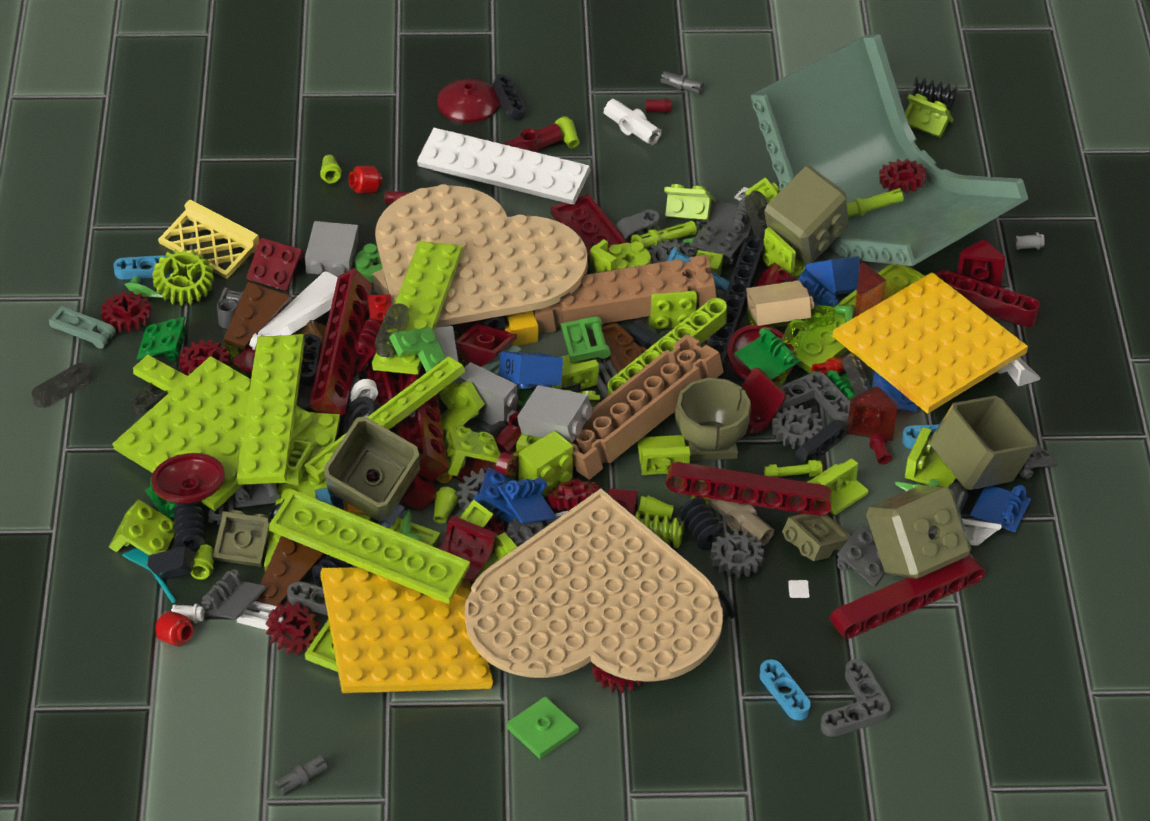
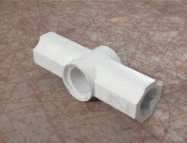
M615 99L608 101L604 108V114L617 122L624 134L630 135L633 133L651 145L658 142L661 136V129L647 121L646 116L641 110L635 109L632 111Z

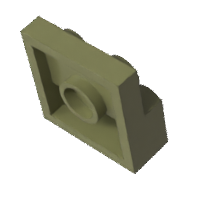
M238 510L223 512L213 559L262 567L270 536L268 516L264 514L245 515V513Z
M800 514L788 518L782 531L784 538L800 549V553L813 562L830 558L833 550L842 548L851 537L828 515Z

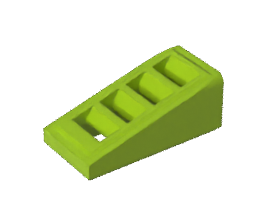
M292 439L286 483L299 484L305 472L304 465L309 462L315 443Z

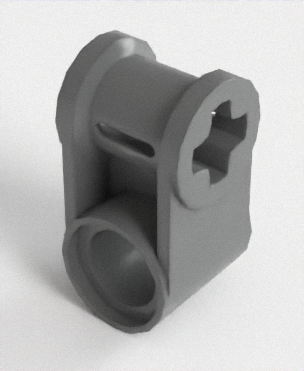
M649 209L630 217H625L618 222L617 230L627 243H631L632 235L637 234L640 236L652 229L660 230L658 226L659 213Z
M227 287L223 289L221 298L217 303V316L220 327L228 329L244 291H231Z

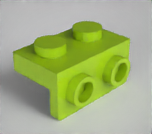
M603 239L590 250L589 272L591 274L616 270L617 258L608 253V241Z

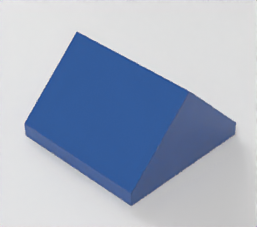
M859 256L808 263L805 266L833 295L851 293L863 285Z

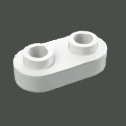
M362 379L355 383L348 397L347 406L353 400L364 396L375 401L378 395L376 383L370 379Z

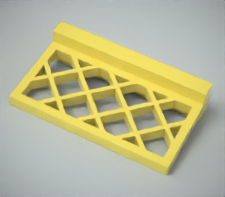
M189 200L184 205L186 210L158 239L159 244L173 251L177 249L178 252H182L185 245L197 243V249L194 250L196 255L214 252V258L208 259L209 266H212L214 273L226 279L235 272L252 252L255 254L259 244L258 234L192 200ZM187 219L194 222V226L182 228V224ZM206 229L211 231L210 235L199 237L198 231ZM195 232V238H183V234ZM180 235L181 240L171 242L168 239L171 236ZM222 238L228 240L227 244L216 245L215 240ZM212 241L213 243L211 247L200 248L201 242ZM238 247L245 249L242 253L233 254L232 251L233 248ZM229 249L230 255L217 257L218 251ZM231 261V265L226 270L219 267V263Z

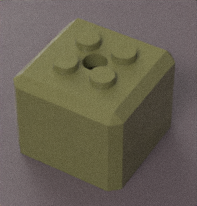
M810 165L805 166L768 203L764 210L767 228L773 229L796 252L795 258L803 264L813 263L849 226L845 191Z
M990 396L953 403L931 437L930 445L965 490H973L1012 482L1035 449L1037 440L1003 399L997 396Z
M365 416L356 418L324 467L326 485L330 493L374 519L384 521L389 519L420 471V462L417 446ZM375 471L379 473L380 479L377 482H369L366 479L367 474Z
M919 485L869 507L866 516L884 572L890 575L918 579L963 559L970 553L971 545L954 492L947 487ZM934 526L936 536L931 540L928 536V531Z

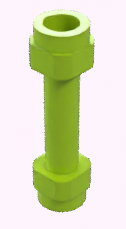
M808 460V464L777 468V465L773 464L764 467V476L777 478L800 474H809L810 477H814L823 472L820 460Z

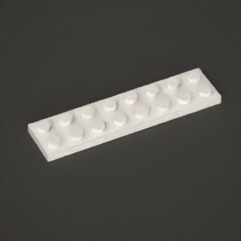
M433 128L417 160L420 167L572 205L575 204L591 171L589 165Z

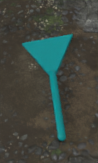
M136 548L122 554L123 557L153 573L147 566L149 555ZM153 573L170 601L175 603L176 599L162 578Z

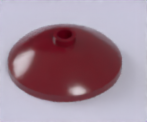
M473 78L459 79L447 84L441 89L437 98L438 108L443 115L451 120L463 123L486 120L493 116L500 106V101L492 85Z
M757 324L748 325L737 330L730 338L727 346V358L732 369L745 380L747 379L751 370L738 358L735 352L761 336L759 331L763 327L770 328L774 335L779 337L781 342H784L786 347L795 353L792 343L782 332L770 326H757ZM791 367L784 373L780 374L772 381L774 383L782 381L790 374L793 367Z
M187 453L171 457L162 462L154 470L151 482L154 492L159 497L173 503L189 504L205 500L216 493L224 483L225 472L223 465L216 458L201 453Z

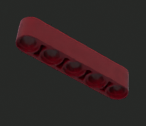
M940 270L935 274L989 316L1023 327H1033L1037 323L1040 303L1035 298L946 270Z

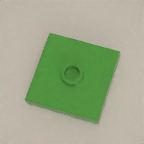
M546 696L507 722V729L539 759H542L579 733V726Z

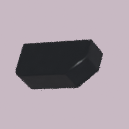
M184 546L152 554L148 557L147 566L154 574L164 580L190 574L193 570L195 552Z

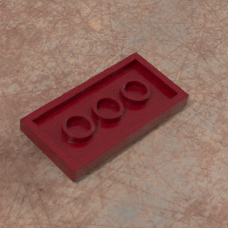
M589 194L578 197L574 205L563 202L550 207V214L553 218L571 228L582 239L587 250L589 265L591 248L603 239L608 241V251L611 245L627 243Z

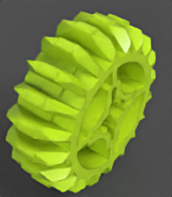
M185 248L182 252H178L175 249L174 254L167 252L166 258L160 257L159 263H155L152 274L154 279L153 285L157 288L158 295L163 294L164 301L170 299L172 305L176 301H179L181 306L184 302H188L191 305L193 303L192 300L200 302L201 296L206 297L208 291H211L214 281L213 268L209 266L208 259H203L202 253L196 255L194 249L190 253H187ZM172 270L173 273L166 279V275ZM200 275V279L194 284L193 281Z

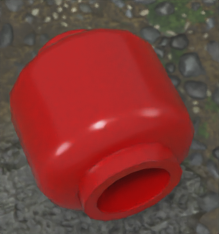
M356 166L349 174V185L356 193L373 194L382 185V174L378 172L375 166Z
M165 612L160 616L155 625L157 638L161 642L176 647L184 645L193 635V626L190 618L177 612Z

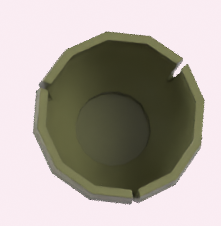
M709 377L693 381L680 391L675 417L680 432L687 440L690 449V461L737 459L736 442L746 434L751 415V402L745 390H742V387L726 379Z

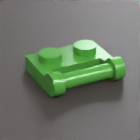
M594 316L561 323L571 363L595 357L605 359L611 355L610 348L606 345L602 332L603 324L600 317ZM587 329L593 330L597 346L591 347Z

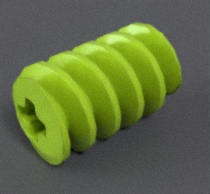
M639 511L636 512L635 518L669 546L673 541L674 548H679L683 539L684 521L679 525L678 519L675 517L672 524H670L668 516H665L663 521L659 522L657 514L651 521L649 513H646L644 518L640 519Z

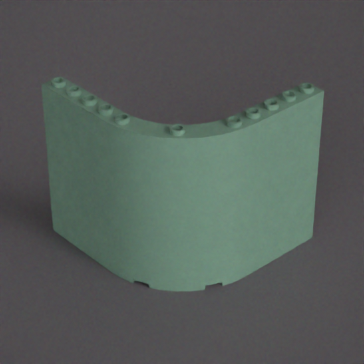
M866 34L750 95L753 109L759 120V127L766 141V148L773 163V169L779 180L780 190L805 166L810 165L845 191L846 202L848 203L854 201L855 198L865 199L889 192V188L883 189V185L879 182V170L883 169V165H889V161L897 162V159H900L901 162H904L908 159L911 162L917 161V165L922 164L923 168H926V183H923L922 188L917 187V191L909 190L907 194L902 191L903 202L868 211L862 217L854 216L848 218L849 226L828 246L832 252L842 257L859 256V261L913 266L1028 200L1024 182L1020 178L959 175L947 169H939L935 166L936 162L925 150H919L914 143L916 138L906 119L879 34Z

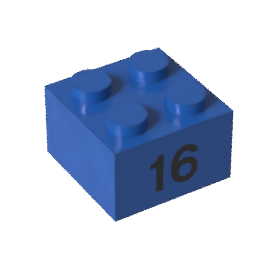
M501 351L499 376L517 384L518 388H531L538 385L552 388V385L561 386L563 358L543 353Z

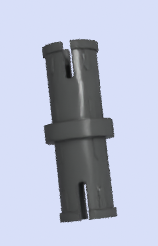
M664 71L662 77L665 78H661V84L677 87L679 91L686 90L701 95L703 91L700 88L704 87V82L689 79L686 75L679 76Z
M318 755L303 766L297 765L293 768L294 771L275 780L276 787L287 783L286 786L278 790L280 794L285 795L298 785L309 783L310 778L328 770L326 763L315 767L324 761L323 757Z

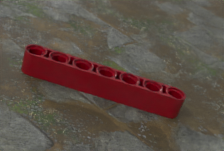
M683 462L672 463L668 468L666 486L674 493L816 516L827 515L831 510L832 491L825 485Z
M969 553L967 557L918 579L905 578L834 610L829 619L844 639H850L978 583L984 577L985 570Z

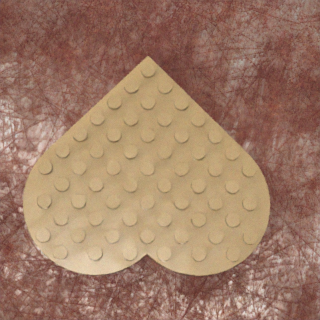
M445 184L419 188L393 202L382 213L376 226L377 249L388 293L391 294L392 310L418 241L462 245L463 253L436 327L533 311L560 302V298L567 293L572 294L580 286L581 279L587 273L588 258L585 244L571 228L558 221L544 217L525 216L522 214L507 217L504 209L496 200L472 188L448 186Z
M602 489L596 491L485 570L472 585V591L465 604L466 630L477 652L489 663L501 670L519 676L534 678L567 674L585 666L589 662L594 663L612 675L634 681H660L674 678L691 671L712 653L720 638L723 621L718 593L711 582Z

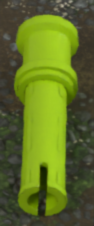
M898 188L865 199L855 198L854 201L847 203L848 218L854 216L862 217L868 211L903 202L901 189Z
M689 221L664 230L657 231L652 229L640 236L637 234L632 235L631 243L641 242L645 249H649L652 244L657 246V241L665 243L666 239L673 241L694 235L697 232V228L693 221Z

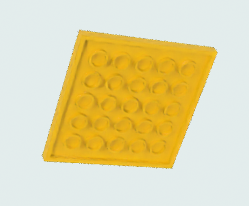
M933 272L833 330L832 336L927 414L1023 356L1028 350V346Z
M359 567L322 568L320 575L342 693L491 689L493 680L489 662L477 652L466 630L465 604L472 591L469 581L462 580L450 603L447 604Z

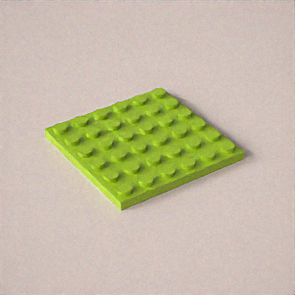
M210 356L113 442L114 450L152 473L165 460L181 454L201 453L216 458L224 467V483L216 493L201 501L204 505L216 511L243 486L238 485L237 472L251 379ZM297 405L292 439L313 421L311 413Z

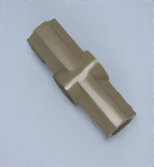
M709 499V506L725 518L727 525L732 531L747 532L749 538L755 536L756 542H761L762 546L769 543L774 535V529L757 516V512L752 505Z

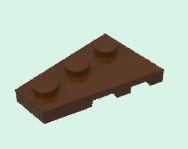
M248 282L224 336V343L246 350L255 333L258 334L278 314V311L290 302L291 296Z
M613 323L602 326L606 345L609 346L611 351L608 360L612 362L617 373L647 350L644 346L640 347L633 341V337L618 324Z
M281 536L260 585H265L267 588L255 601L273 606L283 605L288 599V586L293 582H301L306 575L308 576L311 573L313 566L327 554Z

